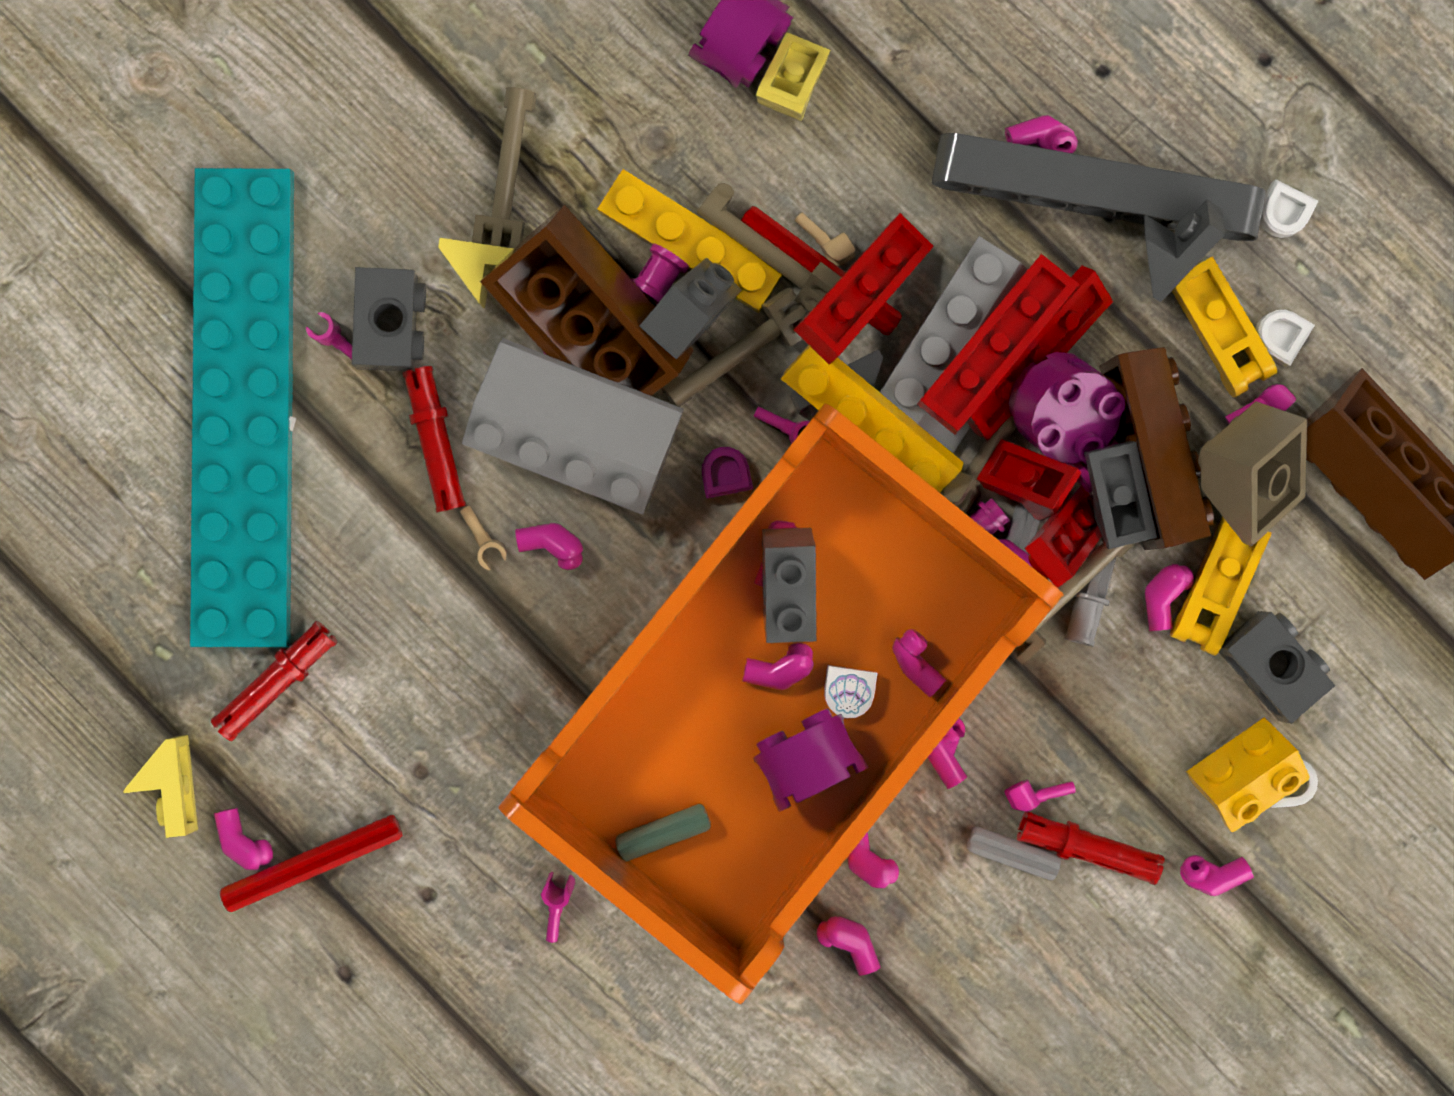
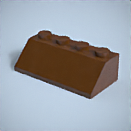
M566 205L562 206L529 234L480 281L546 355L650 396L681 373L694 351L689 347L681 356L675 359L639 327L655 306Z
M1165 347L1116 355L1099 367L1101 374L1114 384L1117 391L1125 399V409L1122 412L1118 431L1116 432L1118 444L1128 441L1137 442L1157 538L1142 541L1144 550L1169 548L1211 536L1209 526L1214 524L1213 510L1207 497L1202 498L1197 480L1201 478V467L1198 464L1199 455L1195 450L1190 451L1186 432L1191 430V421L1185 404H1179L1175 385L1179 384V372L1174 358L1167 357Z
M1361 368L1307 418L1306 460L1315 464L1331 481L1335 491L1343 498L1348 499L1361 512L1368 526L1376 533L1381 534L1394 547L1401 561L1426 580L1454 562V465L1368 373Z

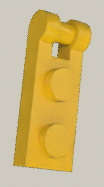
M1213 256L1196 265L1172 290V293L1220 373L1224 387L1232 397L1236 398L1248 391L1250 383L1257 379L1265 381L1276 375L1277 367ZM1244 349L1249 357V363L1239 368L1232 356Z
M1222 516L1194 579L1193 586L1190 588L1183 607L1173 622L1170 637L1185 642L1187 639L1201 645L1200 649L1213 656L1219 653L1268 544L1271 532L1268 531L1253 546H1249L1241 541ZM1202 609L1215 615L1210 627L1196 622Z

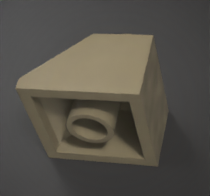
M1257 401L1241 415L1235 417L1212 440H1208L1201 448L1198 457V464L1201 467V489L1241 541L1249 546H1253L1305 498L1307 418Z

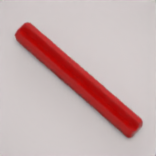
M752 206L741 218L742 222L810 272H813L821 262L840 277L845 273L759 208ZM886 302L868 323L882 334L890 335L900 323L902 315Z
M389 815L225 886L220 890L221 901L228 912H234L398 841L403 836L401 826L394 815Z

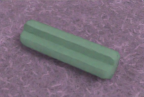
M697 804L619 834L615 840L616 847L621 858L625 861H630L708 831L711 826L710 818L703 804Z

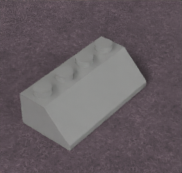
M980 236L970 248L879 391L952 453L955 452L969 430V424L966 422L957 434L954 435L918 406L917 403L1028 270L1020 261Z
M502 338L473 403L462 444L643 515L657 487L684 409Z

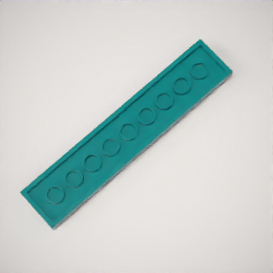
M195 168L190 647H290L292 431L290 430L289 418L290 416L292 417L294 287V172L291 169Z

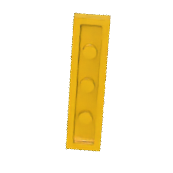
M622 169L597 208L598 213L652 246L653 243L660 245L681 258L689 265L688 269L690 271L705 258H708L712 263L720 264L731 273L734 283L742 289L735 299L757 313L760 312L762 309L761 305L767 301L783 276L729 235Z
M808 345L782 375L781 380L817 410H820L824 403L836 409L939 493L961 472L964 464L963 461L839 358H836L829 365Z

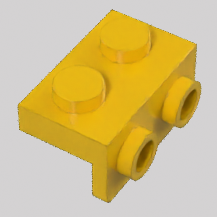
M1265 717L1186 771L1192 784L1218 811L1225 826L1231 832H1235L1245 824L1254 821L1262 812L1282 798L1296 792L1310 778L1299 751Z

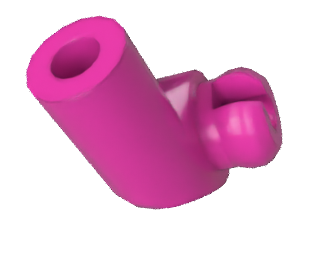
M549 523L515 529L519 552L545 548L558 559V566L564 570H573L582 564L583 546L580 539L562 525Z
M1178 564L1166 566L1146 586L1145 602L1149 631L1173 629L1170 604L1184 590H1189L1194 583L1193 572L1187 566H1179Z
M909 629L902 638L897 637L895 639L892 650L902 672L926 695L931 697L943 685L946 679L920 656L921 652L927 647L926 639L916 630Z

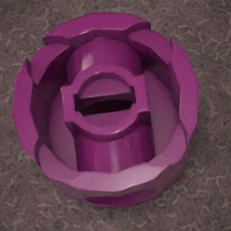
M721 0L699 34L702 37L699 44L703 48L696 43L693 44L688 56L699 64L705 65L720 74L734 88H737L740 83L749 88L764 66L766 58L760 54L767 43L776 48L790 27L791 21L794 18L787 13L790 6L779 0Z
M1054 352L1045 355L1048 359L1041 361L1039 364L1032 362L1022 370L1012 385L1008 401L1009 412L1014 417V425L1019 433L1043 455L1062 463H1077L1080 461L1086 463L1084 452L1106 447L1118 431L1122 412L1125 409V399L1108 378L1086 361L1072 353Z
M827 708L801 721L805 728L804 731L790 738H787L784 731H780L756 744L760 754L753 757V760L759 765L766 776L773 794V801L779 812L791 807L787 798L793 795L796 803H799L850 778L847 770L850 766H853L856 774L869 768L863 755L857 751L850 740L842 714L832 717Z

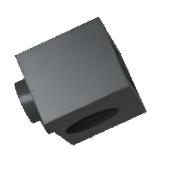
M705 258L669 289L639 327L677 359L711 328L742 289L734 283L733 276L726 268L720 264L712 263L708 258Z
M355 267L352 365L356 369L415 371V360H423L424 331H416L417 312H425L426 284L418 283V276L415 270ZM387 309H397L403 314L401 326L393 332H384L378 328V317Z
M762 529L763 623L766 643L817 641L816 546L812 529Z
M1258 611L1225 640L1219 653L1278 721L1292 724L1334 688L1335 684L1326 675L1330 671L1329 666L1312 649H1309L1307 652L1294 638L1298 635L1297 629L1283 614L1277 613L1274 615L1272 612ZM1282 651L1287 658L1288 664L1285 672L1276 677L1270 670L1269 662L1275 652Z

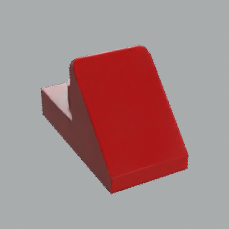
M1001 439L978 475L977 480L985 489L1022 503L1035 519L1042 520L1058 512L1081 472L1076 467Z

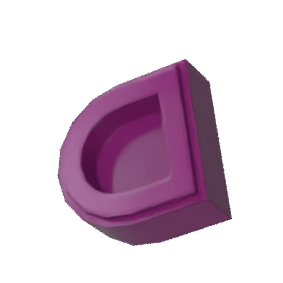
M719 447L712 450L704 458L702 463V480L706 499L753 490L749 465L745 456L739 450L732 447Z

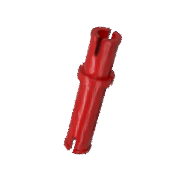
M433 366L414 368L415 371H404L402 375L405 378L413 414L409 415L411 425H416L436 505V513L467 506L463 498L444 418L449 416L447 408L441 407L433 375Z
M315 621L288 649L281 648L275 654L276 660L218 715L211 718L214 728L221 725L222 728L218 732L225 739L231 742L234 741L238 734L296 680L302 682L309 675L308 669L332 646L334 647L338 643L335 636H328L330 633L329 629L319 621Z
M1025 811L1018 830L1022 831L1017 833L1018 841H1024L1054 851L1058 858L1069 860V857L1080 859L1146 881L1152 885L1158 883L1164 866L1158 865V863L1163 864L1165 862L1163 855L1147 852L1103 836L1089 833L1080 829L1079 824L1071 821L1063 824Z

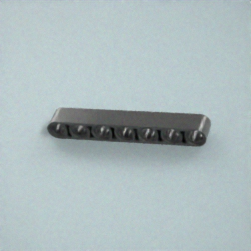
M944 133L940 135L932 176V184L946 190L1144 224V216L1147 215L1167 229L1172 230L1176 229L1185 214L1190 211L1195 212L1208 199L1222 209L1225 235L1222 238L1235 241L1257 240L1266 192L1263 188L1243 183L958 133Z

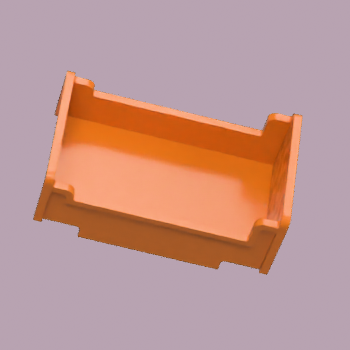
M824 403L766 478L553 742L540 754L509 792L498 808L511 822L730 999L742 1005L784 949L783 937L1012 651L1028 639L1064 594L844 415ZM774 521L793 522L797 528H811L816 546L817 641L799 642L807 644L812 649L814 666L808 676L785 690L742 682L747 658L774 664L786 656L791 644L798 643H766L763 623V587L754 583L762 563V529H768L769 525ZM909 629L916 630L926 639L927 647L921 652L920 656L946 679L943 685L931 697L926 695L902 672L892 650L895 639L897 637L902 638ZM828 665L877 672L875 694L871 707L861 716L844 718L843 720L850 740L857 751L863 755L869 768L856 774L853 766L847 768L850 778L799 803H796L793 795L787 797L791 807L779 812L773 801V794L768 780L759 765L753 760V757L760 754L756 744L780 731H784L787 738L804 731L805 728L801 721L827 708L832 717L837 716L828 707L824 696ZM697 804H703L711 822L708 831L630 861L623 860L619 855L615 841L619 834Z

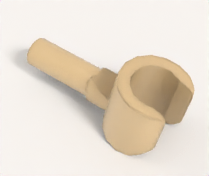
M803 212L796 217L795 222L816 240V243L821 246L825 257L836 266H841L855 257V248L844 232L830 240L826 232L821 230Z
M471 506L463 508L460 513L480 547L477 558L479 564L484 569L491 570L490 564L483 556L484 550L489 547L497 548L504 561H506L507 550L505 545L498 540L490 538Z

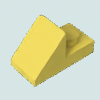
M786 32L756 93L758 103L802 121L811 94L827 62L830 50Z
M440 238L438 248L478 303L485 308L488 290L480 281L514 248Z
M188 735L165 739L123 790V793L161 789L162 797L157 799L156 815L159 825L165 826L166 838L186 836L198 830Z

